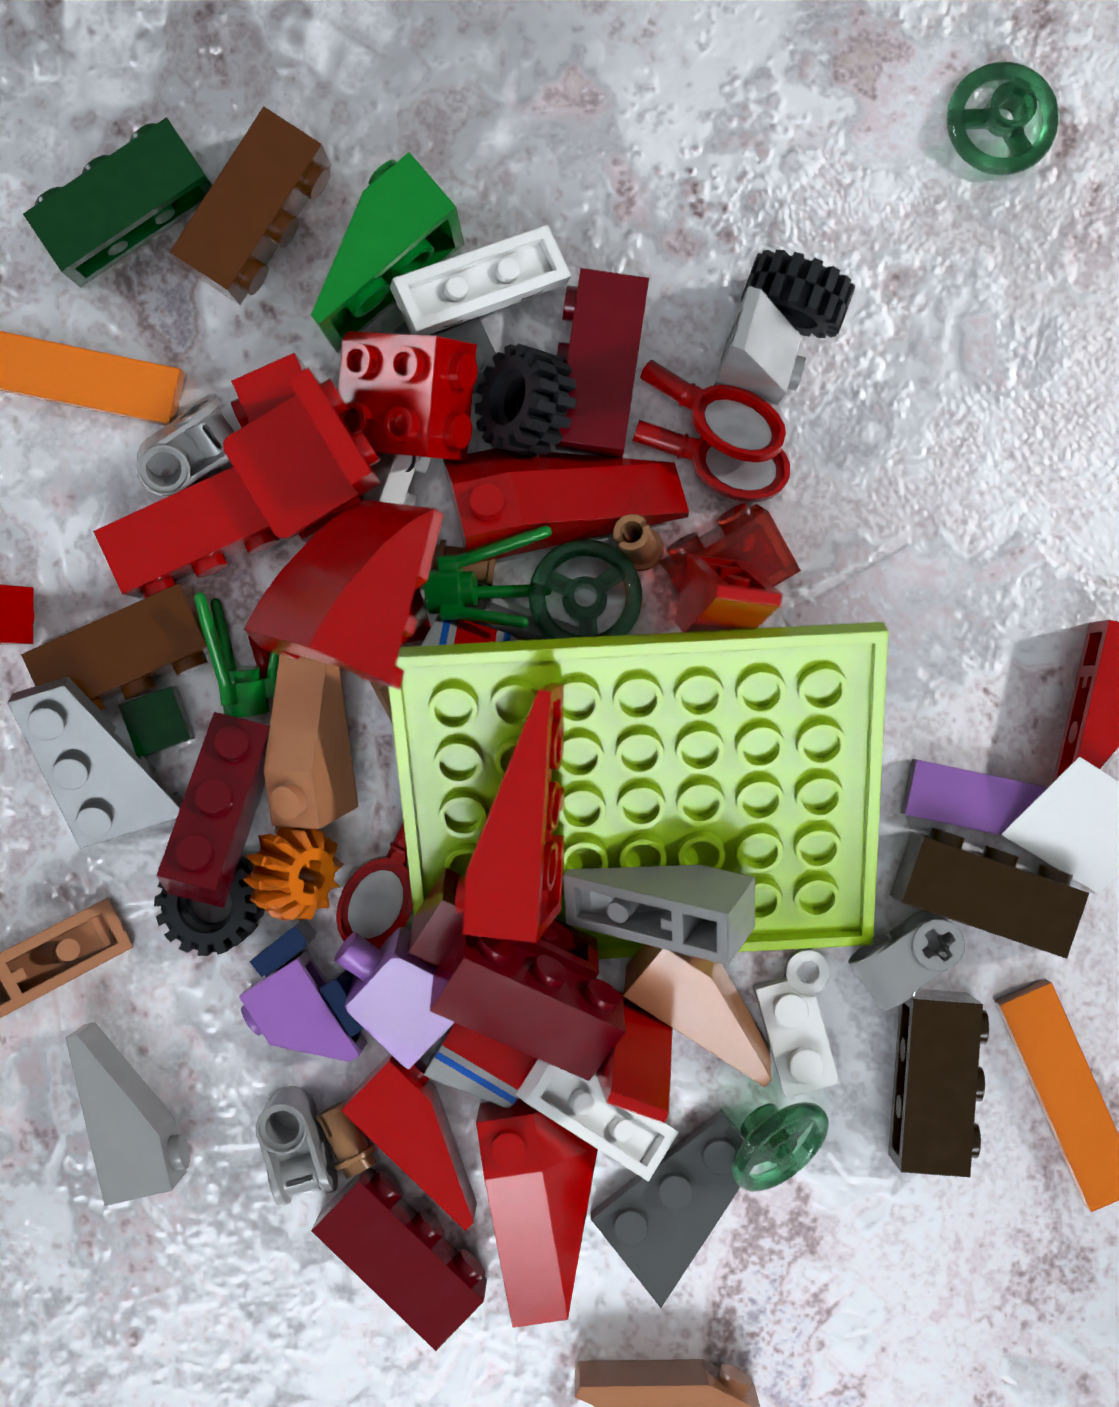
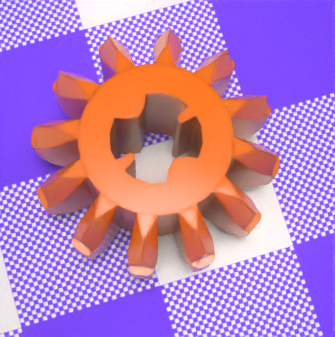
M275 826L273 834L258 835L260 851L255 854L246 855L251 863L254 864L253 871L242 879L250 887L254 888L250 901L254 902L257 907L263 908L265 912L270 913L271 917L287 921V919L292 921L294 919L300 921L305 919L312 920L316 909L330 908L328 893L330 890L341 888L334 878L335 873L344 865L337 857H334L338 843L324 836L323 831L311 828Z

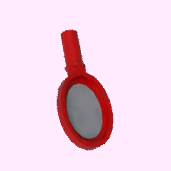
M650 360L643 368L640 379L676 401L679 407H685L690 410L692 423L696 431L708 444L729 457L754 463L768 461L776 457L781 451L786 436L785 425L776 410L761 397L745 389L730 385H713L702 389L696 386L695 383L685 381L654 360Z
M640 419L632 440L633 442L677 456L678 459L684 458L692 461L696 475L705 485L718 494L742 502L769 500L781 492L790 477V462L783 449H781L776 457L765 462L741 461L718 451L708 444L702 436L699 439L689 437L688 433L681 434Z
M402 822L393 842H390L391 847L387 855L372 858L362 864L345 884L336 913L337 929L343 941L353 932H356L379 949L398 928L405 927L413 910L409 868L407 866L408 858L404 822Z

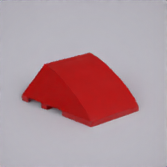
M364 500L347 508L316 532L278 573L252 612L244 627L245 632L259 647L268 652L296 660L303 656L345 668L365 680L400 690L405 671L397 667L396 662L403 635L406 637L414 636L417 620L409 615L414 591L428 580L444 514L435 508Z

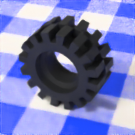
M776 249L775 253L770 250H764L762 254L758 253L756 255L740 302H742L748 286L761 289L795 330L799 331L800 335L810 337L812 333L817 338H826V335L832 338L840 332L855 290V284L851 283L852 279L848 275H839L841 270L834 266L825 267L823 266L824 261L817 258L811 261L804 259V254L794 252L793 256H791L785 250Z
M510 344L504 347L505 354L497 352L492 357L495 364L494 368L486 366L483 375L487 378L486 384H478L476 394L483 396L482 402L475 403V414L482 415L476 422L478 431L484 432L481 438L485 443L491 444V447L529 457H539V454L546 455L552 451L550 443L558 445L563 439L559 432L560 427L569 429L572 419L566 417V412L568 408L575 409L576 398L569 397V392L576 389V381L568 377L572 373V369L569 364L563 363V358L526 345L517 344L515 346Z
M244 856L240 858L229 892L232 900L231 910L223 921L217 923L201 920L192 909L191 899L168 894L159 882L157 887L162 888L161 894L155 896L154 906H161L162 913L155 917L158 926L165 923L170 930L164 936L170 942L175 939L182 942L178 949L186 953L193 949L198 950L197 956H208L213 952H217V955L243 942L259 926L257 922L263 917L265 912L263 908L257 907L254 902L250 901L254 888L242 880L252 872L247 866L250 861Z

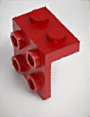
M347 332L342 339L338 391L349 408L348 411L340 416L351 434L353 435L362 430L375 452L467 461L468 444L472 436L470 418L473 385L477 378V344L430 335Z
M309 368L288 380L296 393L295 396L227 436L223 442L225 454L271 530L281 539L294 537L381 484L371 467L380 461L375 450L362 430L352 435L340 416L349 410L341 394L330 378L320 383Z

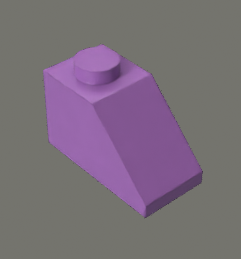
M307 949L280 966L268 977L265 976L252 984L239 996L244 1004L241 1007V1013L246 1024L256 1035L263 1034L272 1046L351 1062L360 1056L367 1044L361 1031L352 1037L346 1034L323 998L320 988L327 982V979Z

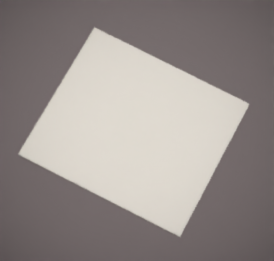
M1078 757L1001 835L1058 870L1073 875V879L1099 894L1119 876V781L1083 758Z

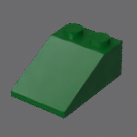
M410 152L397 162L393 159L385 162L370 177L369 186L362 192L312 310L311 317L336 352L341 350L342 339L347 332H362L396 303L390 290L393 278L444 261L465 244L456 206Z

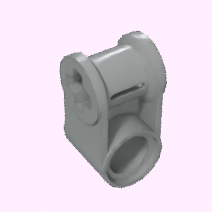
M216 395L207 396L183 411L173 422L147 437L140 444L137 452V476L142 486L150 493L158 496H170L183 490L208 472L214 471L230 462L223 450V442L227 436L234 433V430L218 409L221 402ZM204 425H207L209 427V429L212 431V433L218 441H215L213 439V437L210 435V433ZM157 453H169L178 459L180 465L173 474L159 476L149 470L147 462Z
M922 910L913 914L886 934L874 938L873 945H865L859 948L850 957L848 963L879 1008L883 1011L890 1010L909 1000L923 986L954 967L961 960L965 951V939L961 930L945 917ZM932 929L939 934L937 937L941 944L935 950L927 946L929 943L925 936Z
M295 1086L283 1087L275 1091L259 1115L255 1126L256 1137L267 1167L270 1190L276 1204L280 1207L289 1205L293 1197L321 1189L328 1194L335 1192L338 1187L337 1171L333 1166L335 1164L334 1156L328 1142H326L322 1127L315 1118L318 1114L316 1104L308 1092ZM277 1111L292 1113L297 1118L299 1127L292 1129L282 1127L277 1123L274 1113Z

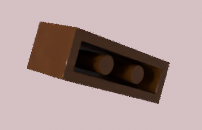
M263 106L169 253L186 271L241 305L247 294L254 295L263 285L269 271L267 263L278 246L281 248L287 246L294 237L300 222L298 215L309 198L315 200L324 191L330 178L329 167L331 163L323 145Z
M178 583L21 654L34 685L38 686L68 676L99 710L104 712L106 708L103 701L122 693L125 700L132 699L155 689L157 684L154 678L174 670L176 676L179 677L208 665L209 662L206 655L209 654L198 618V611L194 601V595L196 594L194 588Z

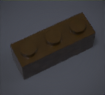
M931 827L928 837L914 832L910 833L890 896L904 904L1067 959L1089 896L1088 892L1070 886L1073 875L1039 864L1036 874L1016 867L1019 856L986 845L982 856L962 849L965 838Z
M920 989L913 997L899 1005L888 1155L900 1172L970 1177L972 1158L977 1159L979 1157L981 1134L978 1124L974 1123L976 1101L981 1102L985 1093V1075L982 1067H979L980 1045H985L988 1041L989 1017L987 1011L983 1010V1004L969 993Z

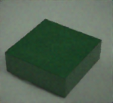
M170 686L118 705L134 751L138 757L140 755L145 757L195 739L177 686Z

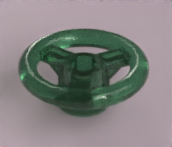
M1015 62L989 63L969 73L957 85L948 105L947 130L954 149L970 166L992 175H1012L1033 167L1049 152L1059 129V105L1049 83L1035 70ZM995 80H1009L995 90L983 109H965L970 96L980 86ZM1038 101L1042 113V126L1038 138L1032 145L1025 135L1024 128L1035 115ZM999 109L1008 110L1012 114L1013 120L1005 119L1000 114ZM988 129L991 134L1004 139L1013 156L995 157L981 151L970 140L966 130Z
M590 539L566 542L547 553L533 572L528 592L532 617L539 630L548 639L628 635L638 620L643 600L641 581L632 562L621 551L610 544ZM580 556L599 558L612 566L596 578L581 576L572 580L555 571L565 561ZM623 581L626 597L623 611L618 620L609 629L598 634L597 619L606 608L607 592ZM546 588L563 595V609L572 620L579 622L580 635L564 630L553 620L546 605ZM587 588L593 591L596 596L595 603L587 607L579 605L574 598L575 593L579 589Z
M800 1102L780 1110L775 1104L769 1103L752 1111L741 1125L740 1132L745 1139L739 1146L732 1162V1176L735 1183L746 1191H764L784 1183L801 1171L817 1154L827 1136L829 1121L825 1110L815 1103ZM811 1125V1129L808 1136L801 1144V1146L793 1153L794 1149L797 1146V1140ZM767 1161L777 1164L776 1167L763 1173H749V1168Z

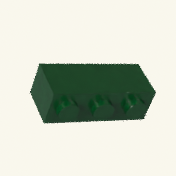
M166 117L158 123H149L137 129L130 137L129 143L111 155H102L91 160L84 167L82 174L65 186L54 187L42 193L37 198L35 206L23 213V215L60 271L81 288L197 210L212 187V183Z

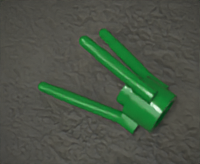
M542 526L459 555L438 556V568H430L428 580L424 583V595L428 612L431 615L440 614L441 621L467 620L499 626L526 628L529 623L526 617L468 608L467 606H476L478 599L547 596L552 592V588L549 585L478 586L475 572L464 571L463 567L547 538L552 534L551 528L549 526Z
M197 592L194 595V601L219 685L221 706H223L224 714L233 717H250L268 713L270 711L268 698H274L280 655L270 652L266 677L260 676L259 666L236 667L221 600L218 598L211 600V614L205 594Z

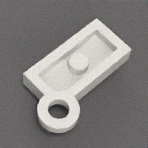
M810 948L799 949L790 955L784 967L785 977L753 985L782 1093L786 1099L840 1084L820 1008L815 996L816 993L822 991L828 984L831 976L830 966L823 955ZM808 961L815 963L818 971L816 977L811 981L800 980L797 976L798 967Z

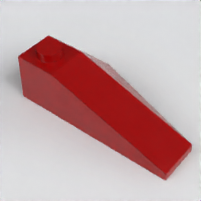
M498 448L467 454V461L443 459L465 552L542 526H549L552 530V534L547 538L476 563L613 534L616 522L628 514L642 516L646 520L645 523L649 524V526L689 516V509L675 462L549 452L546 455L539 454V457H529Z
M550 683L538 690L466 871V877L462 876L458 881L455 908L458 914H464L463 935L537 943L561 911L564 836L553 835V831L556 830L560 811H562L564 806V787H561L559 782L552 781V770H559L564 752L563 684Z
M517 1098L511 1108H505L492 1102L480 1103L476 1127L484 1181L512 1328L568 1320L598 1149L520 1098Z

